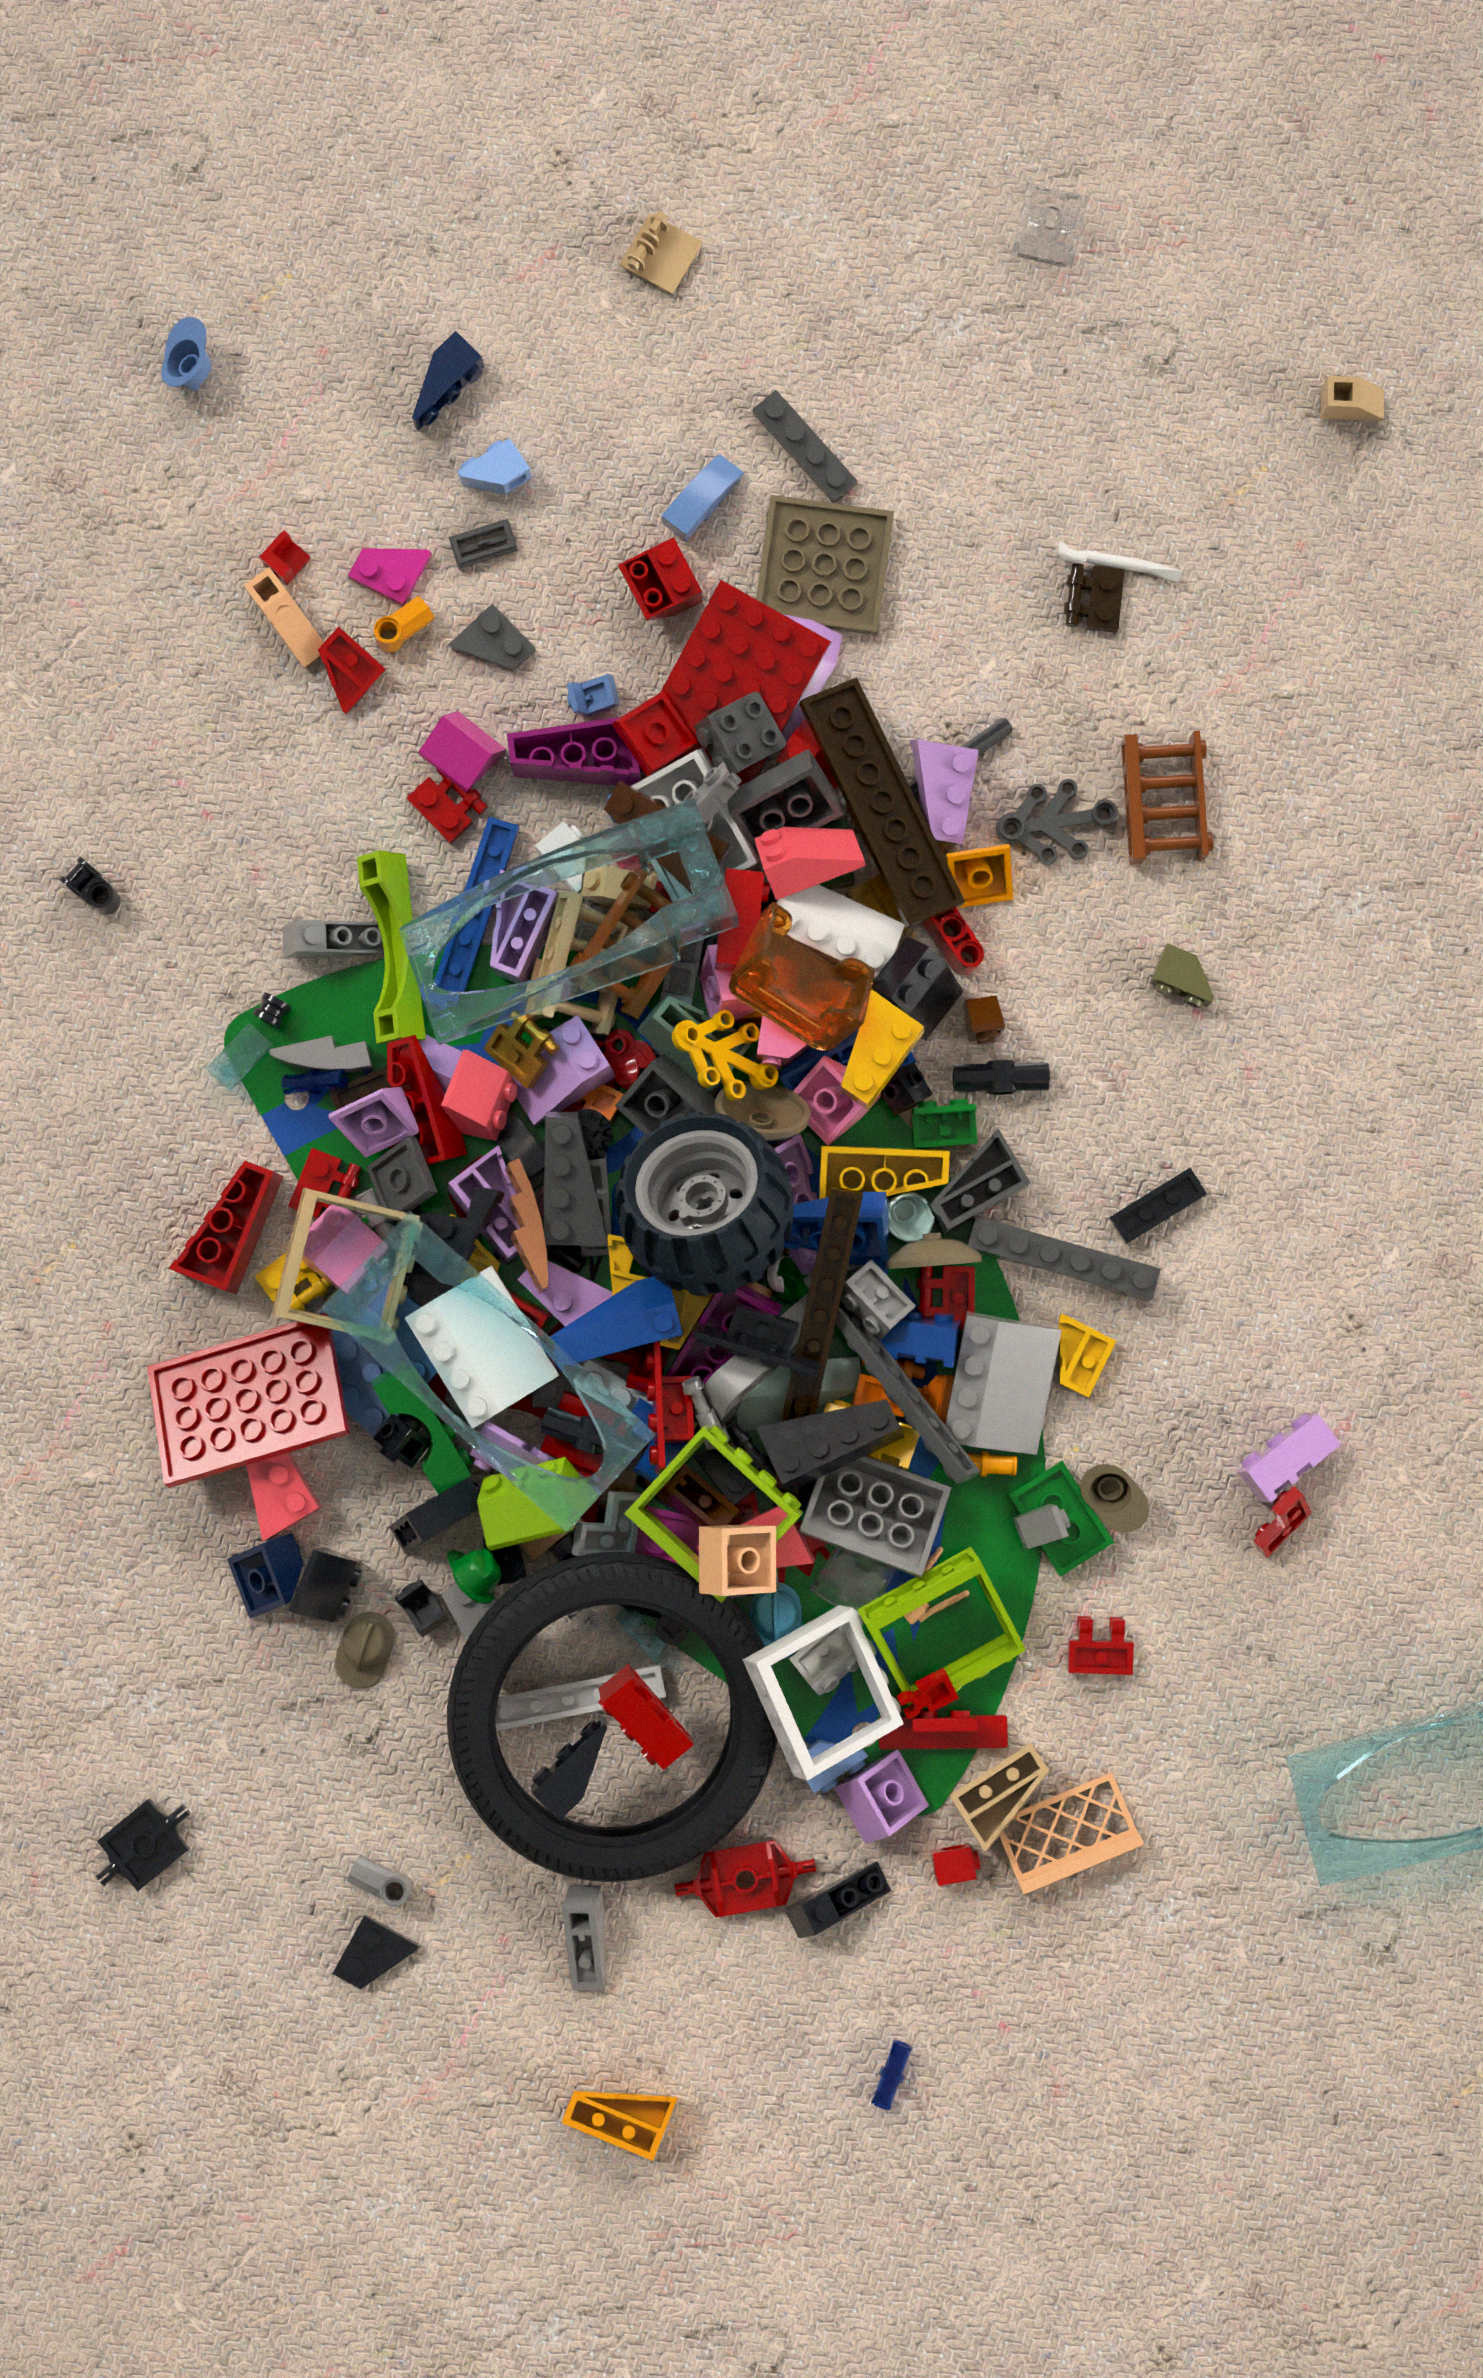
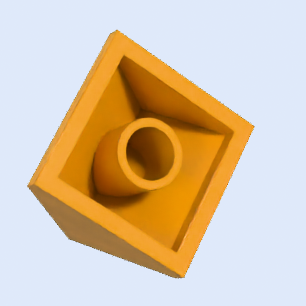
M1009 844L946 854L945 861L965 900V903L957 908L1013 900Z

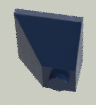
M293 1533L262 1543L227 1559L249 1619L291 1602L304 1563Z

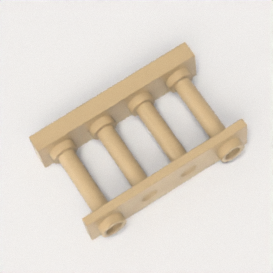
M574 891L559 892L529 1014L537 1018H553L556 1011L573 1017L578 1015L580 1019L592 1022L590 1034L609 1035L616 1020L614 1011L618 996L586 975L581 982L572 980L568 977L572 970L568 969L566 965L571 950L583 953L589 943L575 938L576 922L580 919L600 926L606 914L584 908L581 903L583 894ZM628 911L638 918V912ZM618 921L613 929L615 931L613 940L630 950L631 942L636 932ZM601 948L596 958L607 961L605 973L622 983L626 963ZM567 981L599 991L596 1009L561 1000L559 996L561 983Z

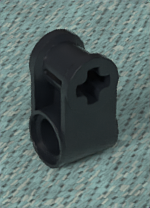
M80 856L77 859L78 864L66 877L61 876L59 880L79 898L84 899L97 912L104 915L113 914L120 906V895L101 877L102 875ZM108 891L110 894L109 899L103 904H97L98 895Z

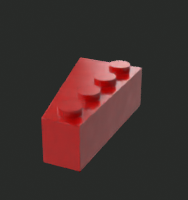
M244 1160L220 1194L221 1198L212 1210L208 1211L203 1218L204 1222L194 1236L191 1235L184 1245L185 1249L177 1260L175 1259L168 1269L237 1295L284 1176Z

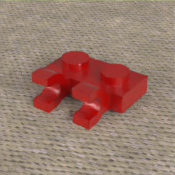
M1077 1616L1078 1639H1068L1067 1672L1133 1675L1134 1642L1124 1641L1125 1619L1123 1617H1109L1110 1640H1092L1093 1619L1091 1616Z

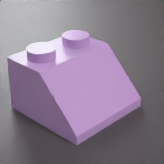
M898 1749L864 1766L834 1787L865 1844L889 1837L929 1806Z

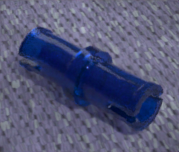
M313 1069L305 1074L284 1075L282 1077V1088L289 1087V1089H284L283 1091L286 1095L309 1092L311 1095H318L326 1090H345L348 1086V1076L341 1077V1075L346 1074L344 1069L325 1072Z
M893 2040L885 2066H882L879 2070L881 2077L871 2103L881 2109L891 2110L898 2085L904 2081L905 2075L903 2071L913 2049L909 2044Z

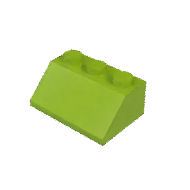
M566 1457L491 1475L483 1479L477 1504L486 1545L490 1551L573 1530L585 1481Z

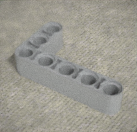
M808 1294L781 1315V1317L799 1322V1327L790 1353L793 1354L796 1352ZM734 1355L708 1379L702 1390L709 1407L714 1408L720 1424L727 1428L733 1421L744 1397L777 1368L766 1366L759 1361V1358L747 1355V1357ZM694 1407L693 1417L697 1420L696 1414H697L698 1412H697L696 1408Z

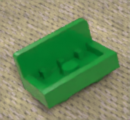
M968 1099L950 1100V1106H937L936 1101L918 1103V1108L911 1110L914 1149L977 1145L976 1104H969Z

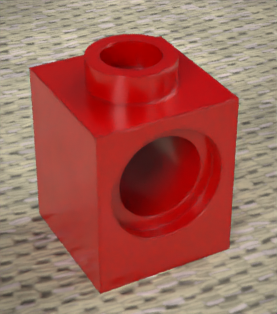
M969 1843L931 1850L938 1886L977 1879L975 1871L981 1870L977 1850H971Z

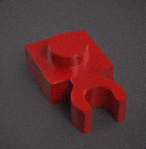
M944 1667L916 1681L915 1684L918 1690L914 1692L904 1691L897 1696L901 1706L912 1702L911 1706L903 1709L907 1719L916 1717L924 1707H927L929 1712L932 1713L959 1699Z

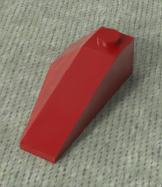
M416 1035L387 1043V1082L391 1085V1088L402 1087L419 1128V1133L413 1136L417 1137L427 1166L467 1155L462 1132L441 1106L445 1094ZM398 1143L389 1146V1149L393 1148Z

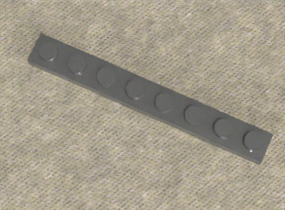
M810 1272L802 1280L808 1287V1292L813 1272ZM840 1300L835 1327L839 1328L846 1337V1343L850 1349L859 1354L865 1362V1367L869 1374L877 1378L885 1388L884 1391L888 1399L898 1405L904 1413V1419L907 1424L917 1430L924 1440L926 1449L936 1455L942 1463L946 1475L957 1484L974 1478L980 1472L974 1462L879 1338L868 1332L863 1325V1321L853 1311L845 1308Z

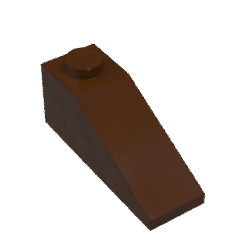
M685 1464L656 1494L667 1505L702 1526L729 1525L740 1513L736 1506ZM644 1478L643 1485L648 1488L652 1482Z

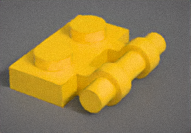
M287 1252L254 1276L273 1302L276 1299ZM301 1260L295 1287L306 1279L310 1281L311 1286L298 1296L295 1292L293 1293L290 1308L304 1311L306 1309L305 1306L316 1297L326 1295L329 1292L328 1288L332 1284L323 1277L320 1279L317 1273L309 1268L303 1260Z

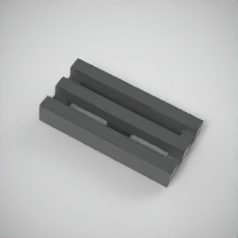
M508 519L449 537L458 569L518 551ZM505 530L506 534L458 548L457 545L498 531ZM509 541L508 544L495 547L483 552H479L467 557H461L462 555L469 554L481 549H485Z

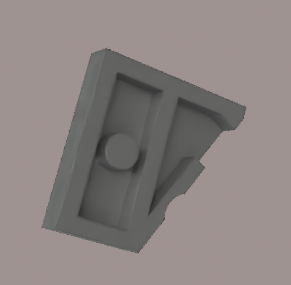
M493 604L449 643V647L455 652L460 651L475 656L478 660L495 663L499 667L512 672L536 651L535 647Z

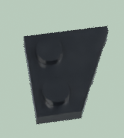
M365 1914L332 1974L361 1990L414 1953L420 1944Z

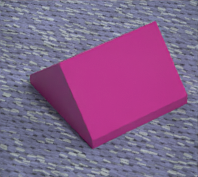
M459 711L441 717L418 754L467 793L505 754L507 749Z

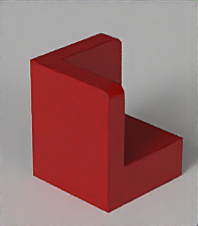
M285 530L259 556L265 568L270 567L276 577L286 586L310 561V556L292 541L290 535Z

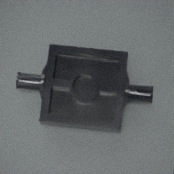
M150 1798L142 1803L97 1841L107 1853L111 1863L96 1875L97 1880L99 1881L109 1873L100 1882L105 1886L119 1874L128 1879L137 1892L190 1849L179 1835L176 1827L191 1815L190 1811L187 1810L177 1817L187 1807L181 1804L180 1807L167 1816L158 1809Z

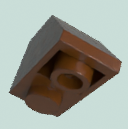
M997 995L965 1000L963 1009L969 1042L977 1041V1045L995 1043L996 1039L1001 1036L1005 1029Z

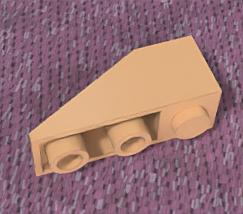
M270 567L244 585L247 593L303 668H307L320 658L318 649L324 643Z

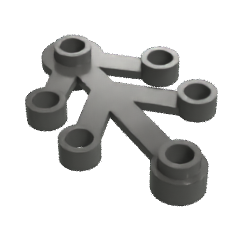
M1064 779L1058 786L1057 794L1041 816L1026 820L1034 806L1041 804L1047 795L1043 785L1034 784L1029 788L1026 799L1016 813L1005 814L998 820L996 834L1005 844L1014 845L1021 843L1037 855L1041 864L1051 865L1057 858L1055 847L1044 845L1029 834L1042 831L1066 848L1072 859L1082 860L1088 853V845L1083 840H1076L1060 828L1093 822L1098 826L1107 827L1117 818L1118 809L1112 801L1100 800L1093 809L1057 815L1066 801L1072 799L1077 792L1076 782L1072 779ZM1065 784L1071 785L1073 792L1065 794L1062 791V786ZM1034 789L1040 790L1042 797L1034 799L1031 791ZM1106 810L1109 813V818L1106 820L1101 819L1098 816V812ZM1007 825H1014L1017 828V832L1011 835L1006 832L1005 828ZM1075 845L1083 847L1084 853L1082 855H1076L1073 852ZM1044 850L1052 852L1053 858L1051 860H1045L1042 857Z

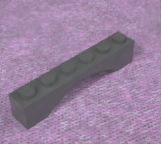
M975 1216L972 1220L966 1241L967 1245L976 1249L981 1255L1064 1275L1145 1302L1153 1300L1161 1271L1157 1267Z

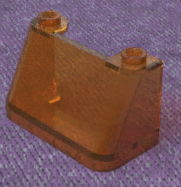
M772 902L762 912L731 974L729 990L736 998L809 1046L822 1051L831 1050L864 1024L875 969L856 958H846L837 965H832L786 934L792 927L793 918L786 909Z

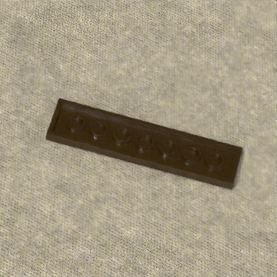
M856 677L801 699L799 706L906 929L962 906L965 900L858 678Z

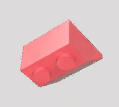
M463 1049L441 1106L462 1134L497 1141L500 1130H503L506 1125L507 1112L511 1102L516 1099L518 1084L508 1070L469 1050Z

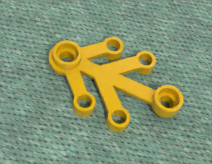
M719 1011L713 1015L712 1019L699 1025L690 1020L678 1023L672 1032V1042L678 1050L689 1053L698 1073V1081L701 1086L705 1088L712 1087L718 1084L721 1079L727 1099L735 1101L744 1097L746 1087L742 1081L735 1080L729 1065L749 1074L751 1084L758 1090H765L776 1084L778 1071L775 1066L762 1063L757 1064L729 1050L742 1043L750 1044L757 1041L760 1031L755 1024L748 1023L738 1029V1032L714 1042L704 1036L716 1029L724 1031L731 1028L734 1024V1017L730 1011ZM721 1016L725 1020V1025L721 1021ZM747 1030L750 1032L751 1038L747 1035ZM703 1052L710 1055L715 1068L712 1066L708 1067ZM707 1073L711 1077V1082L707 1078ZM733 1086L737 1090V1095L733 1091Z

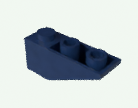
M456 331L433 352L412 416L414 426L418 431L424 425L426 427L431 425L437 419L439 411L446 404H453L460 396V390L466 384H472L477 381L483 373L484 364L482 356Z

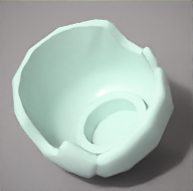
M912 1191L896 1194L888 1201L889 1231L896 1238L911 1243L921 1241L922 1234L931 1232L935 1217L928 1201L922 1195Z

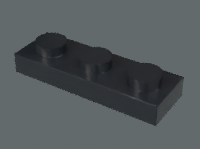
M1190 1167L1110 1216L1109 1220L1126 1245L1204 1197L1207 1193Z

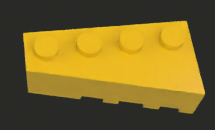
M821 1145L819 1199L829 1197L831 1186L859 1192H886V1195L890 1196L948 1184L950 1151Z

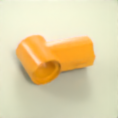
M417 596L392 615L384 616L376 621L374 636L377 646L382 651L391 653L399 650L405 640L435 620L434 615L424 600ZM388 629L397 632L396 636L389 640L381 637L383 631Z

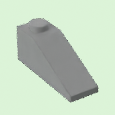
M570 1885L562 1906L572 1990L604 1991L605 1911L602 1886Z

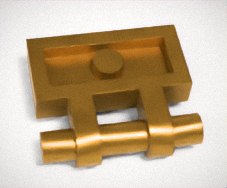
M513 1006L507 1013L508 1017L514 1021L511 1027L506 1023L498 1024L483 1049L504 1069L508 1070L526 1089L533 1088L549 1064L541 1056V1053L545 1049L553 1056L559 1051L560 1046L553 1040L554 1037L546 1029L542 1030L534 1023V1018L528 1012H522L518 1007ZM524 1032L533 1038L530 1045L521 1038Z

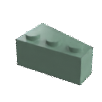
M668 995L650 1011L637 1031L699 1083L698 1073L689 1053L680 1051L674 1046L672 1032L675 1026L684 1020H690L699 1025L712 1018L704 1015V1011ZM732 1027L724 1031L716 1029L704 1037L716 1042L738 1032V1030ZM742 1043L729 1050L743 1056L750 1044ZM703 1052L708 1067L712 1066L715 1068L710 1055ZM729 1065L730 1070L732 1071L734 1067ZM707 1073V1078L711 1082V1077ZM721 1079L718 1084L705 1089L708 1092L711 1091L713 1088H715L722 1082Z

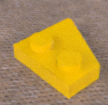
M1061 1313L1058 1317V1329L1062 1330L1058 1346L1059 1384L1089 1398L1114 1348L1116 1340Z

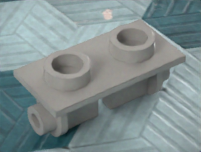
M722 762L717 768L713 767L704 777V783L697 791H691L683 800L681 810L685 820L688 821L690 819L697 827H700L702 824L706 825L720 810V806L713 801L715 797L725 804L740 788L738 784L742 781L741 778L734 772L729 774L725 762Z

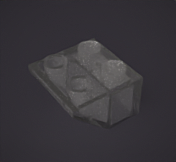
M835 1546L809 1590L835 1607L842 1605L852 1607L857 1611V1609L884 1594L897 1569Z

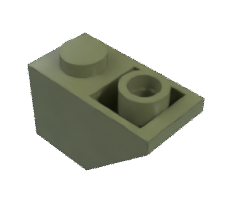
M1167 943L1162 950L1149 983L1155 985L1154 989L1159 993L1167 996H1172L1174 993L1184 997V1002L1195 1008H1201L1202 1005L1208 1007L1212 1003L1214 995L1197 955Z

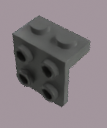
M752 692L713 712L694 726L699 743L707 749L712 758V766L717 768L722 762H725L729 774L734 772L737 775L747 767L782 750L786 746L785 738L758 692Z

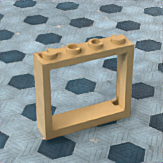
M303 1188L272 1314L286 1319L389 1342L390 1335L395 1336L396 1329L399 1326L400 1318L395 1316L398 1304L403 1305L406 1298L407 1286L403 1285L405 1274L411 1273L413 1269L415 1255L411 1254L413 1242H419L421 1237L420 1232L423 1223L418 1222L420 1216ZM316 1201L404 1222L378 1328L290 1308Z

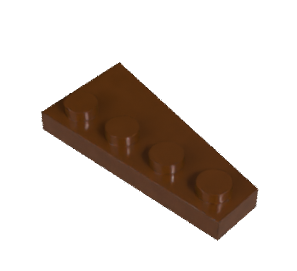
M619 781L604 810L697 900L701 899L730 843L701 826H695L690 820L686 821L682 815L623 781Z

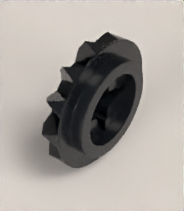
M581 1109L576 1111L579 1113L581 1126L584 1122L585 1127L589 1131L600 1130L592 1136L593 1142L591 1147L585 1140L588 1157L596 1159L608 1150L613 1137L612 1127L609 1120L599 1111Z

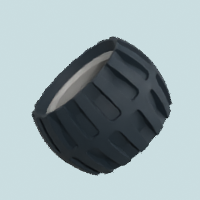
M701 1112L687 1113L685 1117L675 1120L670 1118L659 1124L660 1127L650 1134L645 1133L637 1141L636 1148L632 1154L627 1155L617 1184L616 1212L620 1231L629 1251L646 1272L655 1276L662 1284L679 1292L686 1290L695 1296L709 1297V1294L722 1292L724 1295L736 1292V1288L744 1286L749 1282L753 1284L763 1277L764 1271L771 1264L774 1265L783 1252L784 1242H787L792 1228L794 1214L793 1191L787 1170L781 1158L759 1132L742 1121L738 1123L735 1119L725 1114L703 1115Z

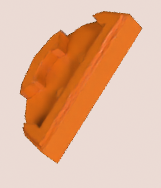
M951 1375L935 1376L927 1386L924 1385L921 1391V1395L944 1425L954 1376Z

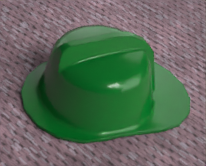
M487 1549L473 1550L467 1554L457 1550H449L447 1559L451 1566L454 1580L460 1590L478 1603H491L495 1597V1588L500 1582L502 1575L500 1566L493 1558L492 1553Z

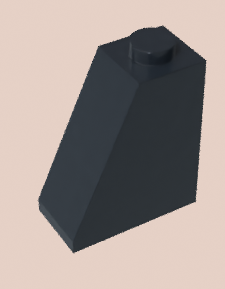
M468 1477L409 1511L393 1523L389 1528L404 1553H409L479 1510L477 1500L481 1489L480 1486L472 1482L471 1478Z

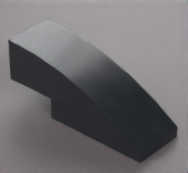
M509 1107L506 1125L503 1130H500L496 1142L511 1161L520 1158L529 1181H531L545 1170V1152Z

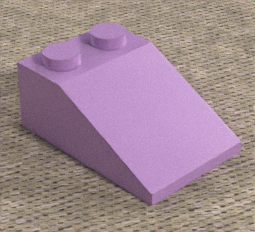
M578 1015L550 1032L554 1037L553 1040L560 1046V1049L553 1056L545 1049L543 1050L541 1056L549 1064L533 1088L526 1089L513 1077L518 1084L516 1098L535 1127L545 1121L546 1112H560L616 1077L610 1064Z

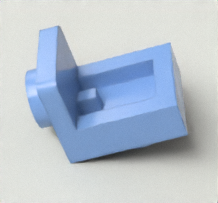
M605 674L581 684L576 682L567 684V701L575 714L590 717L620 705L613 675Z

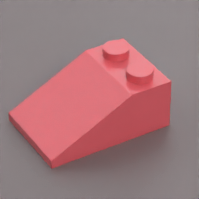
M782 827L777 830H768L761 836L754 838L763 869L776 900L866 866L855 833L851 829Z

